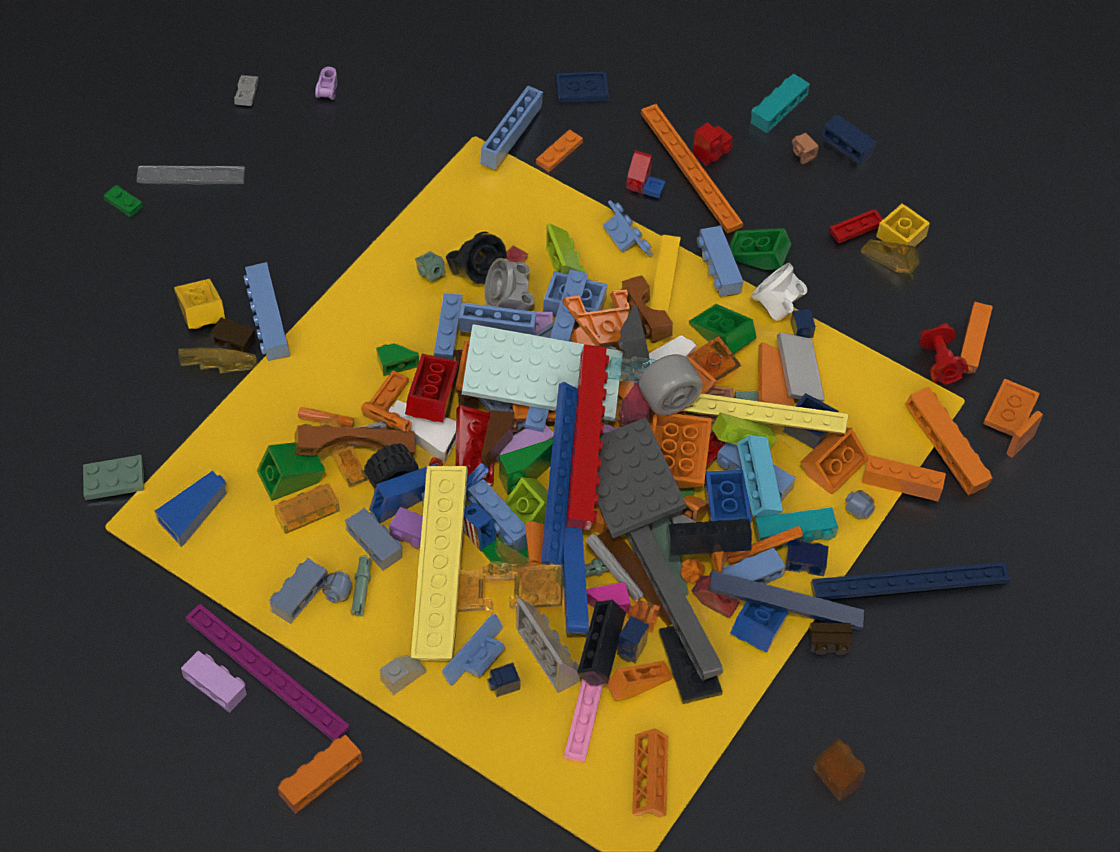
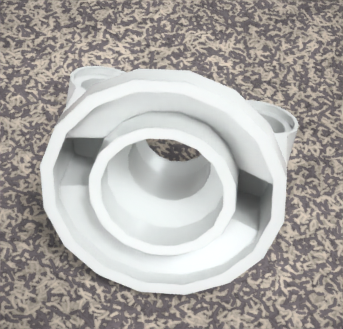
M786 263L773 272L751 294L752 299L760 301L769 311L770 316L776 321L793 312L794 307L792 303L807 293L806 285L793 273L794 268L790 263Z

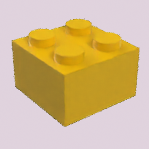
M901 204L880 222L876 237L905 256L927 236L930 222L904 204Z

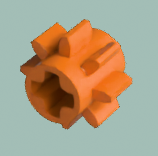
M688 558L681 563L683 568L680 570V573L686 582L697 583L704 578L702 573L705 572V566L699 559Z

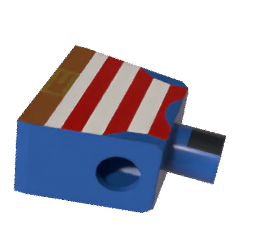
M477 503L469 506L465 504L463 532L481 552V549L497 540L493 517Z

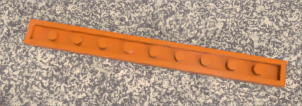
M657 104L641 109V115L725 232L728 234L742 228L743 222Z

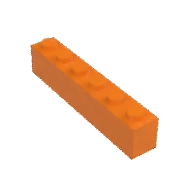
M930 387L911 394L905 405L969 496L986 488L993 479L990 471L985 468L979 455L974 452L967 438L960 432L958 425L950 418L947 409L941 405L937 395L932 392Z

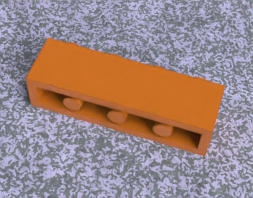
M869 455L862 483L939 501L946 473Z
M346 735L335 739L329 748L318 752L311 762L303 764L294 775L281 781L278 786L279 796L296 814L363 761L362 752Z

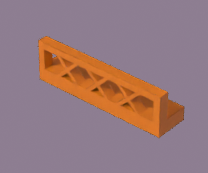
M656 728L635 734L632 814L636 816L649 812L658 817L666 816L668 736ZM648 738V743L643 749L642 739ZM647 756L648 762L644 768H641V763ZM646 776L647 783L641 788V781ZM646 796V806L640 807L641 800Z

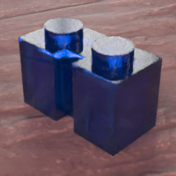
M801 540L789 541L786 550L785 571L800 573L802 570L808 571V574L824 576L829 546L821 543H806Z

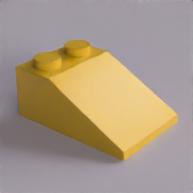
M210 279L174 287L189 329H198L207 324H217L221 317L225 319L222 300Z

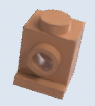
M807 133L796 136L792 140L793 151L801 158L802 164L816 158L818 145Z

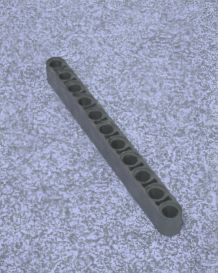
M648 524L625 533L635 554L642 561L641 564L701 680L704 681L723 674L721 662Z

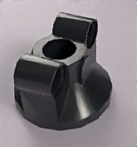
M486 231L480 232L472 240L466 241L460 250L452 251L446 255V260L452 274L464 276L477 284H485L488 271L497 258H507L506 247L502 240Z

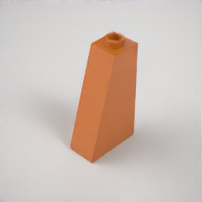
M974 302L969 314L960 357L964 358L967 362L968 374L975 373L978 368L993 307Z

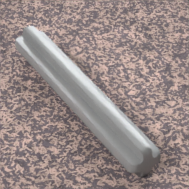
M596 534L589 536L586 542L620 583L625 582L627 592L633 600L638 601L644 595L642 590Z

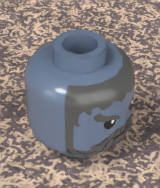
M858 490L855 493L851 492L845 499L847 502L846 510L857 519H867L875 510L874 499L862 490Z
M335 571V573H330L327 576L322 591L330 602L344 601L350 592L352 582L346 573Z

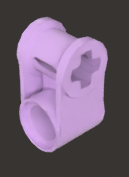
M325 67L321 71L315 95L316 98L327 97L330 100H334L337 87L336 70L333 67Z

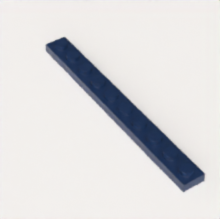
M1006 562L818 578L811 580V587L814 597L828 600L1003 584L1010 581Z

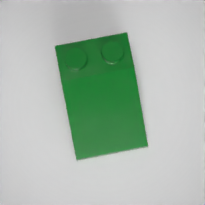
M785 228L743 230L735 232L729 247L734 260L764 270H776L783 266L791 242Z
M718 304L713 305L689 320V324L716 350L729 356L757 338L753 319Z
M553 438L499 455V478L507 495H510L521 477L537 479L550 467Z

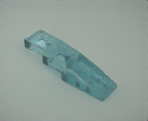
M632 356L630 360L611 357L608 367H605V371L609 370L608 379L639 381L645 369L655 362L656 359Z

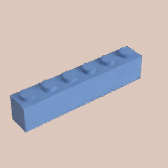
M530 86L526 87L481 147L480 164L495 170L541 109L542 91Z
M267 262L245 267L247 275L243 276L246 286L250 285V288H247L249 299H253V302H250L252 313L256 312L257 314L253 318L255 326L260 327V329H257L259 340H263V343H260L262 354L267 355L268 361L290 356Z

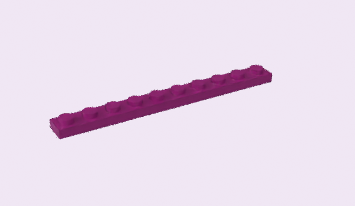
M199 604L185 617L190 625L332 741L341 738L350 729L348 723L204 606Z

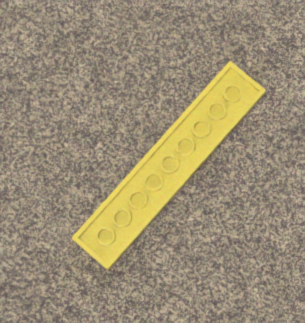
M427 466L411 658L416 660L451 661L454 656L468 471L466 466Z

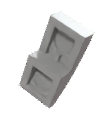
M241 75L238 82V91L234 98L236 105L252 106L258 85L257 76Z

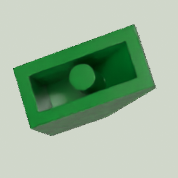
M396 343L376 348L377 360L383 376L390 375L392 370L398 373L418 367L419 354Z

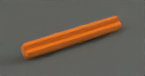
M796 526L753 543L751 551L728 553V561L730 564H733L746 557L754 556L762 551L802 537V529L800 526Z

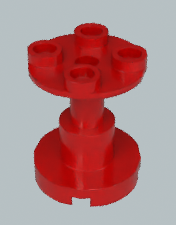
M944 323L939 327L924 330L920 333L919 344L921 348L936 350L937 352L935 355L936 363L930 369V375L934 383H937V381H942V384L954 383L963 378L962 374L964 372L967 374L969 368L966 360L959 356L954 357L953 352L947 349V345L956 337L955 330L949 327V324Z

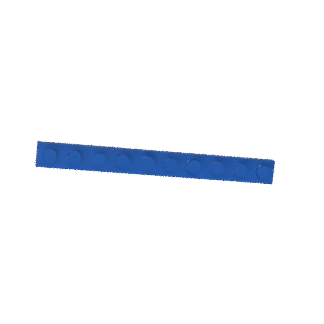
M562 382L558 386L541 563L555 569L560 568L562 563L578 389L566 382Z

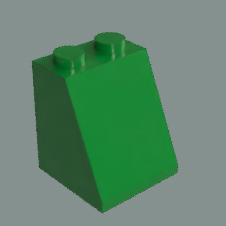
M294 442L268 445L257 472L271 501L319 483L325 468L318 455H295Z

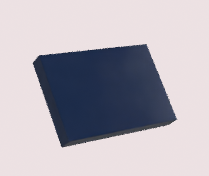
M606 71L556 73L558 103L609 100Z

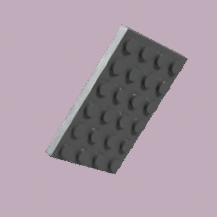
M646 417L600 435V440L603 441L602 450L598 453V458H601L600 470L597 469V475H600L599 486L596 487L595 493L599 494L598 505L612 538L687 508Z

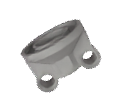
M497 258L492 263L484 288L487 306L529 310L535 299L528 292V279L526 276L529 274L530 269L527 264L520 261L511 262L504 258Z

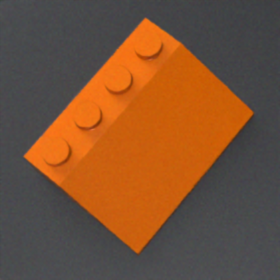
M654 412L652 432L678 488L704 486L712 419L682 414L658 415Z

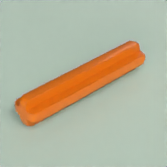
M300 407L298 411V417L301 419L340 427L349 426L353 428L354 418L304 407Z

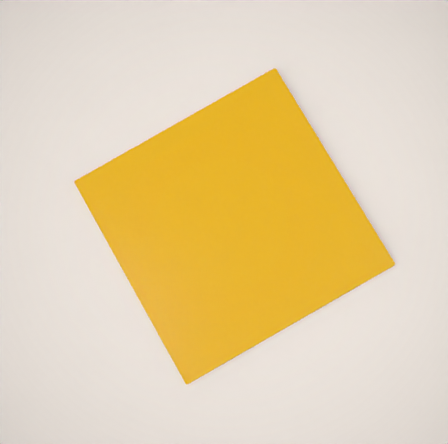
M472 137L285 335L290 356L268 361L266 355L144 484V490L137 491L105 525V528L112 535L600 852H655L809 629L810 623H813L815 619L789 613L769 650L765 652L757 649L750 643L730 634L738 614L747 601L731 599L727 596L708 592L709 575L711 571H715L708 553L679 555L681 563L688 558H694V560L699 559L705 566V572L702 573L704 578L697 583L686 582L689 592L686 598L721 662L723 674L718 675V679L723 691L722 695L682 704L673 678L632 698L615 701L607 685L603 684L585 763L565 759L564 754L583 678L580 676L578 683L557 693L516 630L517 599L521 598L538 608L541 614L546 615L550 628L559 635L561 645L566 646L569 650L573 663L580 664L588 633L566 632L564 588L559 586L556 574L562 573V565L560 568L555 569L548 565L532 562L505 580L482 551L480 552L463 532L454 656L491 614H496L503 626L494 639L502 642L505 648L480 677L465 671L453 685L448 684L442 673V670L450 661L418 660L427 672L393 695L382 683L380 669L397 657L411 656L420 548H414L405 541H399L402 545V558L384 571L372 559L369 573L371 580L367 586L364 615L355 616V613L354 615L351 614L356 584L354 577L358 571L359 557L367 556L369 558L370 556L346 531L345 520L364 507L369 513L371 512L369 508L375 489L364 472V466L367 464V460L378 450L365 445L351 448L350 444L329 447L317 454L325 468L319 483L271 501L257 472L268 445L294 443L295 431L298 425H330L299 418L298 411L300 407L354 418L353 428L378 423L364 416L361 411L363 403L366 401L370 402L389 376H383L377 360L376 348L396 343L419 354V361L422 354L434 356L444 293L462 294L463 303L487 306L484 294L485 284H477L464 276L452 274L446 260L448 253L460 250L466 241L472 240L480 232L486 231L502 240L506 247V259L508 261H520L528 265L530 269L529 274L526 276L528 279V292L535 299V302L528 311L543 312V300L555 271L546 249L547 224H552L566 230L569 237L573 238L574 250L579 254L580 266L583 265L585 273L588 274L587 279L607 284V297L602 310L615 308L610 294L612 291L622 289V281L643 275L650 286V300L645 303L650 308L662 236L633 221L632 227H637L642 233L641 239H645L652 248L649 250L653 255L651 257L647 255L637 242L623 253L603 227V224L616 214L614 210L510 154L505 156L496 170L480 164L481 147L485 141L478 137ZM679 246L668 316L673 322L672 336L664 338L663 345L682 335L696 344L695 356L692 359L717 380L714 386L733 388L734 396L735 391L758 392L759 345L764 342L779 349L777 335L780 332L794 335L790 322L792 312L779 321L774 320L760 301L752 299L751 294L757 287L744 280L741 293L720 297L718 290L714 288L713 277L708 273L707 262ZM429 251L437 256H441L445 263V266H443L445 274L432 281L420 276L415 258ZM718 304L753 319L757 338L729 356L716 350L689 324V320L713 305ZM813 318L816 328L814 337L810 339L813 342L824 396L823 403L838 410V413L849 415L847 428L854 430L868 456L872 455L921 467L934 446L905 405L909 396L926 387H930L932 392L937 395L941 405L947 409L948 415L952 420L964 405L965 400ZM459 331L456 350H463L464 340L470 341L471 332ZM622 360L621 366L626 368L628 365L624 366ZM417 368L398 372L408 377L409 383L396 401L399 400L407 403V397ZM456 382L445 415L446 418L456 421V408L459 406L458 390H455ZM618 394L614 421L601 419L604 424L607 423L613 427L620 428L641 418ZM477 397L478 410L489 412ZM794 399V406L798 404L799 399ZM653 410L645 416L651 429L654 417ZM689 413V414H688L689 416H697V417H698V414H696V413ZM555 421L546 422V425L554 433ZM386 423V427L389 430H396L394 428L389 427ZM760 423L769 426L777 437L770 449L773 464L795 477L793 489L781 502L783 511L778 514L832 507L838 525L836 537L829 540L819 539L809 543L797 542L792 545L783 544L774 547L786 568L783 577L766 585L814 597L811 580L846 576L902 493L862 483L866 461L833 494H830L808 477L800 463L814 448L783 432L785 426ZM416 443L413 458L417 462L419 469L433 464L438 466H455L456 444L445 463L432 456ZM494 459V484L490 487L505 502L509 495H507L499 478V463ZM715 460L706 471H725L727 469L720 467ZM550 467L537 478L547 491ZM211 471H214L217 476L221 475L226 481L227 494L181 547L159 524L155 510ZM704 486L689 487L694 488L695 497H699L706 502ZM858 490H862L874 499L875 510L867 519H857L846 510L847 502L845 499L851 492L855 493ZM467 494V495H466V498H465V504H466L467 506H469V503H468V501H467V498H468V494ZM422 501L407 510L423 516ZM708 507L707 513L701 522L711 521ZM751 512V520H752V523H750V525H751V530H752V544H753V543H756V542H757V541H756V537H755V533H754V529H753L754 520H755V517H756V516H752V512ZM394 516L380 523V525H384L389 530V532V525L392 522ZM582 529L585 565L591 563L594 558L600 559L586 542L587 538L592 534H600L591 529ZM626 534L620 535L633 550ZM307 558L325 568L328 575L335 573V571H341L350 577L352 587L344 601H338L337 603L328 601L321 588L291 624L271 612L270 599L275 592H279L285 580L289 577L291 578L300 563H304ZM727 558L724 567H726L727 565H735L740 561L730 564ZM610 570L603 572L601 576L594 574L586 577V589L620 583ZM628 593L630 612L625 615L622 630L630 616L649 624L647 644L636 663L623 660L617 655L616 650L610 678L617 669L664 661L671 672L658 633L659 629L667 627L644 597L634 601ZM588 604V619L590 626L594 607ZM514 663L520 678V690L496 697L494 690L490 691L487 679L490 678V670ZM656 728L668 736L666 816L658 817L651 812L636 816L632 814L635 734ZM648 738L642 739L643 749L648 743ZM647 756L642 761L641 768H644L647 764ZM646 776L641 781V788L647 783ZM646 796L641 800L640 807L646 806Z

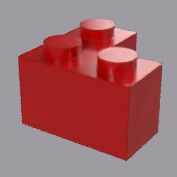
M707 122L695 131L692 154L708 166L712 162H716L723 154L730 152L733 137L719 125L714 128Z

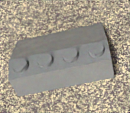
M517 599L516 630L557 693L578 683L580 675L577 674L579 665L576 662L573 663L569 650L559 642V635L550 628L546 615L541 614L538 608L525 600Z

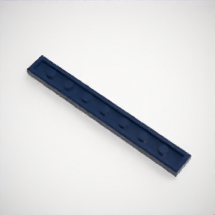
M711 571L709 575L708 592L828 623H851L852 629L859 631L863 628L864 610L716 571Z

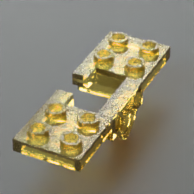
M496 561L491 562L487 566H479V569L460 570L457 612L493 610V599L485 598V581L515 580L514 596H509V607L511 609H516L517 599L519 598L536 608L562 606V565L521 567L520 564Z

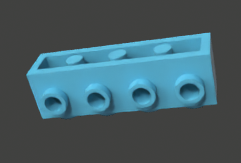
M749 435L737 442L752 516L776 515L782 512L783 508L767 437Z

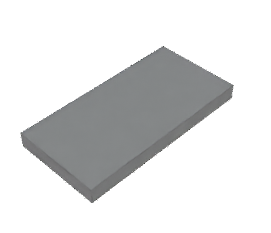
M780 332L777 335L788 397L800 400L807 393L823 402L824 396L812 339Z

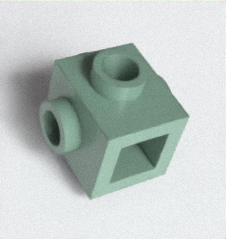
M429 251L415 258L417 270L421 277L432 281L445 274L443 267L445 263L441 256H437Z

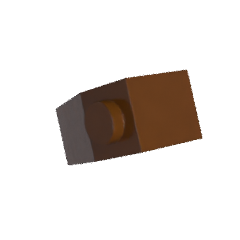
M491 410L481 454L482 463L487 467L510 443L514 432L518 430V420H515L514 412Z

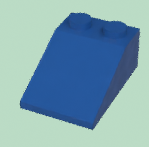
M743 470L706 471L704 489L710 520L749 519L750 523H752Z
M746 602L738 614L730 634L750 643L757 649L767 652L789 612Z

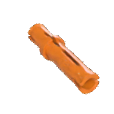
M367 401L361 407L363 413L387 423L391 428L396 427L403 432H408L412 427L410 420L400 417L396 412L391 413Z

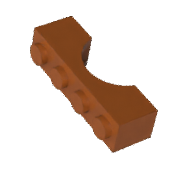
M643 275L622 281L621 290L627 289L628 291L627 303H629V310L631 311L632 307L637 305L644 334L652 342L672 336L673 322L666 311L654 310L645 305L650 300V286Z

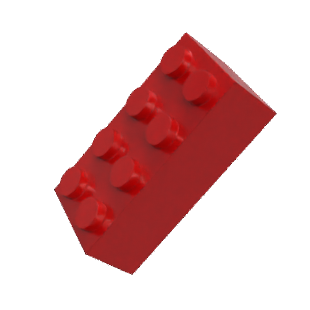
M422 354L407 397L405 415L443 423L456 382L459 361Z

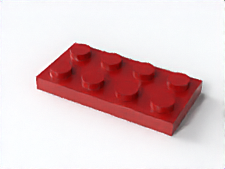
M460 405L456 408L455 466H466L468 477L482 463L481 454L491 413ZM494 460L488 466L489 472L482 478L489 486L494 484Z

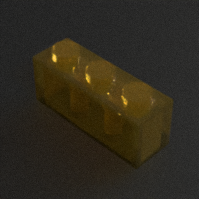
M329 483L319 485L306 493H300L289 500H283L274 506L276 517L285 534L340 511L339 501Z

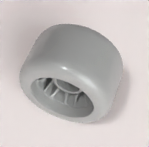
M680 354L667 355L656 360L645 369L639 379L640 392L653 412L658 415H672L684 410L699 397L703 388L702 379L690 360Z

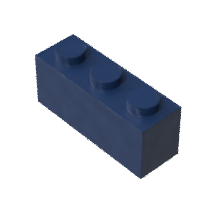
M836 114L823 125L821 137L858 163L862 164L874 154L877 142Z

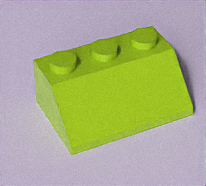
M547 224L546 249L554 270L568 275L570 269L585 273L583 265L580 266L579 254L574 250L573 238L569 237L566 230L552 224Z

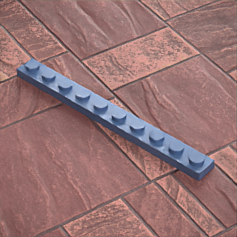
M570 269L550 338L569 342L575 318L565 307L562 300L565 297L578 295L582 299L588 278L587 273ZM530 407L524 428L543 432L549 410Z

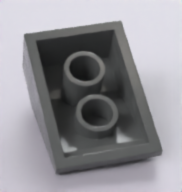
M636 305L632 307L620 330L621 339H618L620 351L624 350L625 354H622L624 366L628 365L629 372L646 369L651 365Z

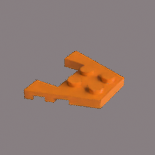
M627 289L612 291L610 294L615 306L614 309L586 312L579 295L565 297L562 300L565 307L596 346L604 347L619 344L618 339H621L620 330L628 317Z

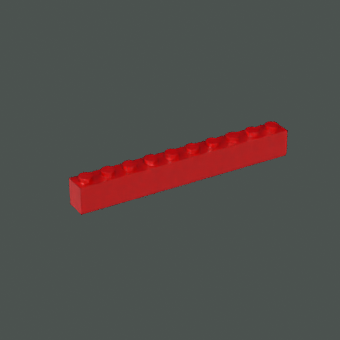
M584 344L581 351L566 527L590 530L592 523H596L597 511H594V505L598 503L599 494L595 493L600 482V475H597V469L600 470L601 458H598V453L601 452L603 445L600 435L603 434L604 423H601V417L604 418L605 406H602V402L606 399L607 389H604V383H607L608 372H605V367H608L609 363L606 347Z

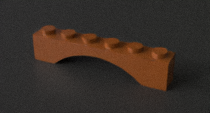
M310 424L298 425L295 431V455L316 456L321 451L340 444H360L377 450L392 444H402L408 448L412 456L415 454L414 431L403 432L400 429H370L369 427L350 428L349 426L331 427L330 425L312 426Z

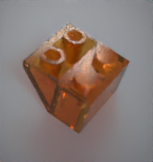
M840 738L836 739L816 759L813 767L839 801L860 788L866 772L863 763L853 756L850 747L843 743Z

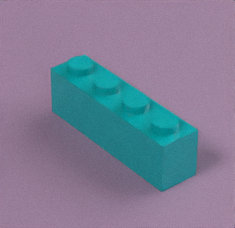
M795 74L786 78L782 85L776 87L770 96L765 97L758 107L755 106L752 109L751 124L768 133L808 96L810 83Z
M829 507L755 517L753 529L756 541L758 542L800 526L803 536L784 543V545H792L797 542L809 543L813 540L832 539L836 537L838 525L833 508Z

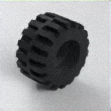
M392 444L378 450L367 460V464L364 466V472L374 489L379 483L419 470L418 464L410 451L402 444Z

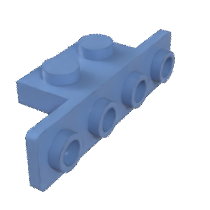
M611 200L608 201L616 214L603 224V227L619 249L624 253L637 242L642 250L651 257L653 254L649 249L652 247L645 239H641L642 233L638 228L632 227L633 221L627 214L624 216L622 206L618 202L615 204Z
M491 614L442 670L448 684L453 685L465 671L480 677L504 650L503 643L494 639L503 628L496 614Z

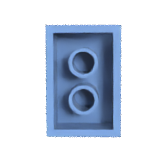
M554 271L543 300V312H553V315L557 316L568 274ZM587 279L581 299L586 312L602 310L607 297V284Z

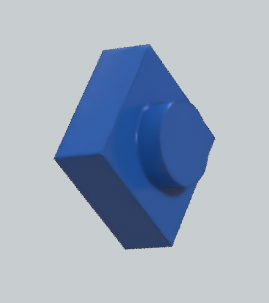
M649 176L643 188V194L660 198L665 187V181Z

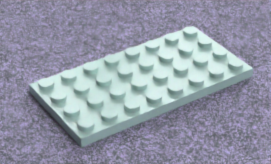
M473 324L461 394L556 411L559 384L566 382L578 389L580 356L584 344ZM607 349L606 355H609L608 367H605V372H608L607 383H604V389H607L606 399L602 402V406H605L604 418L601 417V419L614 421L623 351Z

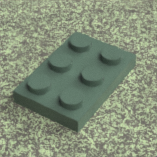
M142 455L84 464L83 488L85 500L143 491L144 467Z

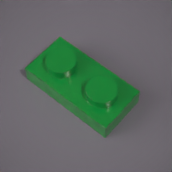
M117 185L103 195L105 201L129 217L143 207L140 200Z

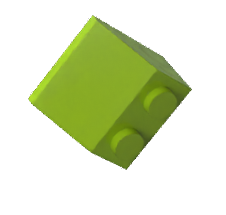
M521 477L505 503L524 524L529 521L543 523L545 522L548 491L537 479Z

